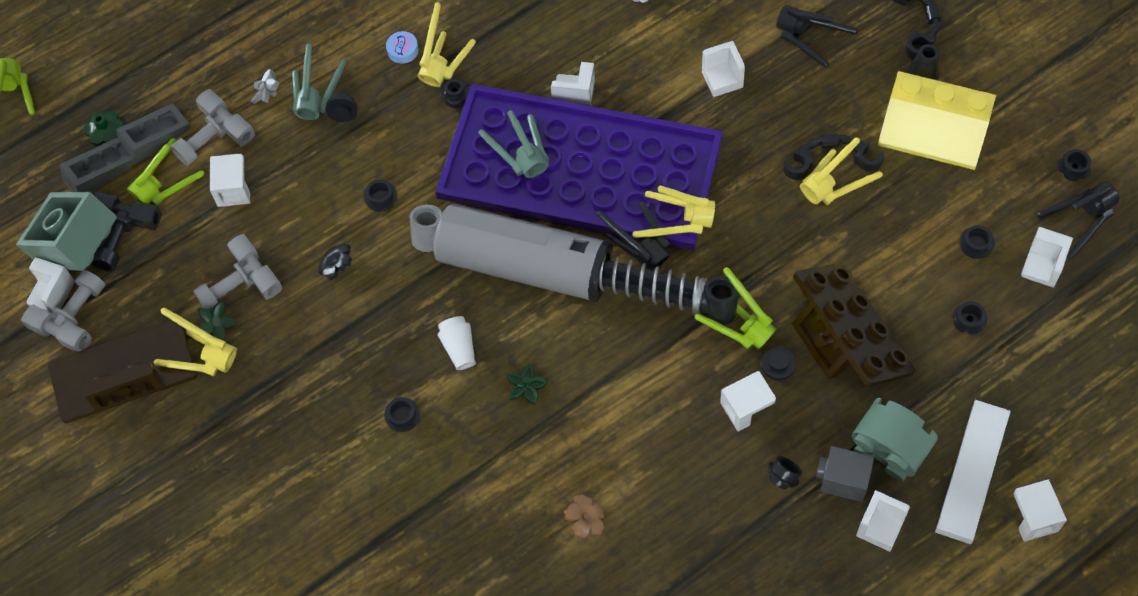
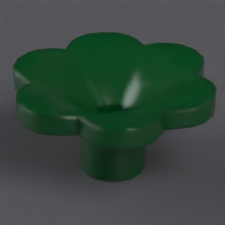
M114 111L97 112L90 117V122L84 126L83 130L85 135L90 138L91 143L99 146L117 138L116 129L124 126V123Z

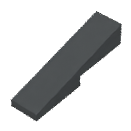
M173 103L116 129L117 138L59 164L62 181L71 192L93 193L162 148L171 138H177L189 130L190 123Z

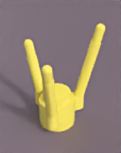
M439 2L434 5L424 53L419 63L421 69L417 75L422 82L434 87H440L444 79L450 80L456 68L476 43L474 39H471L448 67L446 66L448 61L440 56L447 35L445 31H442L433 54H431L441 8Z
M854 138L832 161L831 159L836 154V150L831 149L812 173L802 180L800 184L801 191L810 202L818 204L823 201L828 205L834 199L883 176V173L878 171L833 191L836 183L829 173L860 143L859 138Z
M664 186L657 188L660 193L646 191L645 196L648 198L685 207L684 221H690V225L633 232V237H653L689 232L702 234L703 227L711 228L715 201L695 197Z
M167 308L161 309L163 315L186 329V335L205 345L201 353V359L205 361V365L156 359L154 360L156 366L199 371L211 376H215L217 370L224 373L228 372L236 357V347L213 337Z

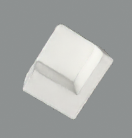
M733 41L703 51L702 74L713 97L743 88L745 65Z
M581 62L579 76L558 74L556 81H552L551 84L552 99L591 106L595 84L594 63Z
M242 154L210 157V192L218 207L250 204V191L244 180V157Z
M1039 227L1031 244L1021 276L1054 288L1062 272L1073 238Z
M35 257L29 270L38 281L27 300V304L29 306L36 305L52 313L55 308H62L75 280L65 266Z
M757 371L721 390L720 403L739 432L750 426L753 414L774 404L776 397L761 373Z
M1049 479L1017 488L1014 491V497L1024 518L1018 528L1024 542L1059 532L1067 521Z
M875 490L856 536L890 552L910 506Z

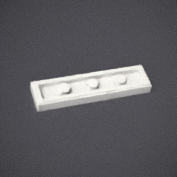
M978 400L974 401L935 533L968 544L973 542L1010 415L1009 410Z

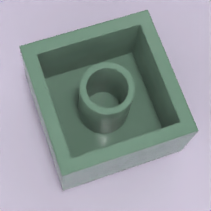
M50 192L16 246L33 260L36 257L65 266L67 270L83 271L93 261L94 253L101 242L110 234L111 226L117 216L91 192Z

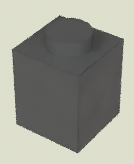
M831 446L828 458H820L816 478L823 479L820 492L863 502L869 484L874 456Z

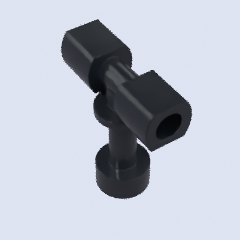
M96 192L94 196L112 211L117 218L111 226V232L106 238L103 247H98L94 253V259L91 264L101 270L112 272L115 271L120 259L115 251L123 233L131 232L134 226L155 231L160 223L162 213L159 207L136 201L133 206L122 204L117 196Z

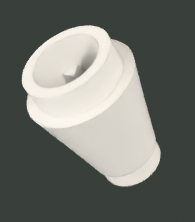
M462 316L449 318L438 325L440 332L437 335L455 365L456 370H464L474 366L476 362L474 359L470 323H466L465 318Z

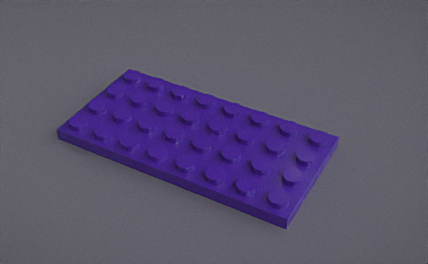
M471 84L435 193L437 199L617 235L597 217L596 212L600 210L634 238L633 232L651 229L639 206L640 202L646 203L659 228L690 225V221H684L685 207L648 198L645 196V192L660 193L657 188L664 186L695 197L708 198L723 138V131ZM510 110L514 112L529 143H533L535 146L527 116L532 114L544 151L549 158L548 168L542 174L533 178H526L524 174L517 176L512 166L479 135L478 131L483 129L516 160V151L522 146V143L507 112ZM689 232L664 235V237L671 243L669 246L695 251L699 234ZM640 237L634 239L645 240L647 237Z

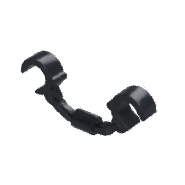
M892 0V1H893V2H896V3H901V5H906V3L909 2L910 0ZM920 0L926 6L924 10L928 23L932 27L931 31L925 34L914 31V34L908 38L905 51L912 60H914L919 52L913 45H932L936 41L941 18L938 8L932 0Z
M835 133L820 135V138L811 139L805 146H800L797 151H794L793 159L802 163L803 167L795 169L787 162H784L783 171L788 178L793 180L803 179L807 176L809 169H812L813 159L809 158L810 149L820 145L821 148L839 146V143L848 145L854 138L847 135L838 136ZM860 140V143L853 149L856 152L854 163L858 164L865 171L872 172L878 170L883 163L884 151L880 153L876 160H867L863 155L869 151L870 142L865 143Z

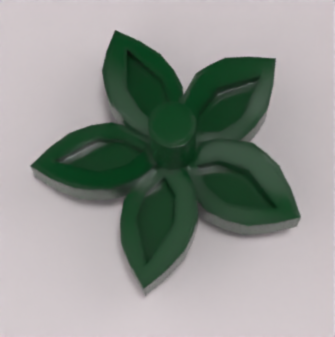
M223 302L218 303L212 312L206 308H198L199 316L202 320L206 321L201 323L199 328L207 333L211 332L213 337L222 341L225 337L224 328H229L237 322L231 317H223L225 311Z
M530 364L524 367L522 376L516 373L506 374L508 381L515 386L510 392V400L518 399L524 394L525 399L534 405L537 400L536 391L543 389L548 384V381L539 376L533 377L534 372Z

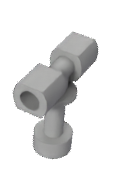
M207 89L196 99L198 108L206 115L204 119L207 125L188 141L180 138L170 148L184 165L189 166L198 158L195 151L215 134L220 138L227 134L242 147L253 139L255 133L249 123L239 114L232 116L228 112L225 102L211 89Z
M241 234L227 244L230 252L238 261L233 265L236 271L210 288L204 283L193 290L202 306L212 311L218 304V298L243 282L247 287L254 284L265 300L276 296L283 288L268 265L262 266L258 259L260 257L245 234Z
M83 270L75 280L79 288L63 309L55 308L50 313L36 305H31L22 316L21 321L28 329L44 337L50 334L56 336V339L62 346L74 352L87 349L92 341V337L86 330L77 326L78 321L74 317L90 295L98 297L106 286L99 277L87 270Z

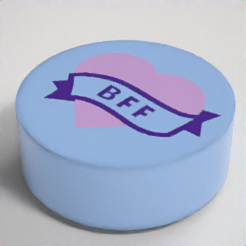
M396 32L386 42L388 56L396 63L404 64L411 62L418 55L417 40L409 32Z

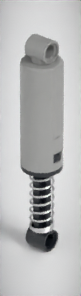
M457 204L447 206L443 213L438 207L433 205H420L410 213L412 245L417 250L423 252L434 251L435 259L443 264L594 302L600 299L604 290L612 287L614 294L624 290L628 298L632 297L635 293L639 294L641 301H644L647 297H652L655 305L664 300L668 308L673 306L674 303L679 304L681 311H684L687 307H692L693 314H700L701 312L703 316L722 325H728L736 317L739 292L727 277H714L710 280L702 277L699 280L697 276L695 281L685 279V273L682 274L681 278L671 276L672 270H669L668 275L658 273V266L654 272L646 270L645 263L642 264L641 268L632 266V260L626 265L619 263V257H616L614 262L612 261L613 245L609 241Z

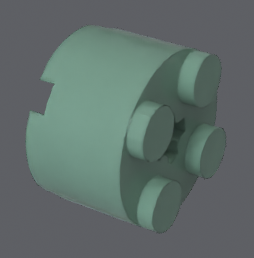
M876 398L851 435L853 441L857 444L854 452L874 456V459L887 466L885 472L888 475L903 482L907 476L913 477L937 442L938 436L934 430L928 435L922 429L925 421L909 409L890 400L884 406L881 405L882 398Z

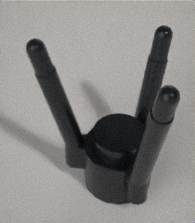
M785 5L782 8L776 23V28L783 31L781 38L792 42L824 67L829 65L828 61L795 35L797 33L802 35L808 23L851 34L858 33L857 28L833 22V17L799 10L789 5Z
M1101 182L1092 189L1088 188L1079 195L1038 212L1037 217L1043 218L1070 206L1075 210L1083 206L1090 215H1099L1068 253L1067 258L1072 260L1101 225L1114 215L1112 207L1119 203V194L1110 183Z
M640 202L639 206L650 228H659L646 203ZM602 211L596 212L597 217L618 236L605 232L603 234L641 264L645 263V269L655 271L657 266L661 267L671 256V253L666 249L671 243L664 235L655 236V240L647 237L639 244Z

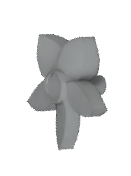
M269 69L264 74L262 81L254 82V88L258 92L250 101L253 104L260 100L268 103L270 95L273 97L277 95L276 90L279 82L276 81L273 70Z

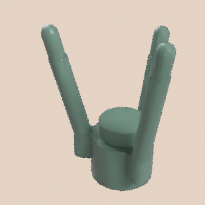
M310 43L306 44L301 90L299 73L297 70L292 72L294 99L292 111H294L297 117L305 120H315L319 118L320 112L326 113V102L332 96L347 64L345 59L341 60L323 98H321L320 92L317 89L309 87L312 45Z
M512 110L507 112L522 143V146L516 151V160L483 129L478 131L479 135L512 166L517 176L524 174L526 178H533L542 174L548 168L549 158L544 151L532 114H529L527 119L535 146L533 143H529Z

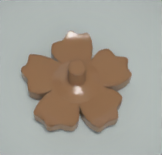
M583 494L575 496V503L570 504L568 509L564 511L566 520L576 521L572 524L575 536L583 539L588 533L591 536L595 534L600 535L604 529V524L601 521L604 518L603 507L599 502L592 504V499Z

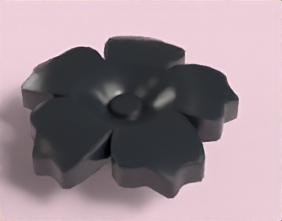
M343 243L338 247L330 248L324 254L325 258L320 261L318 273L330 280L337 278L339 269L343 271L347 266L351 265L352 258L349 256L351 246Z

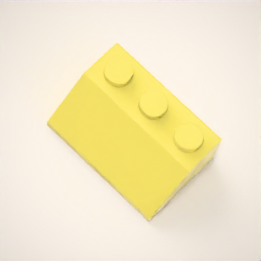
M898 71L878 146L975 170L996 95Z

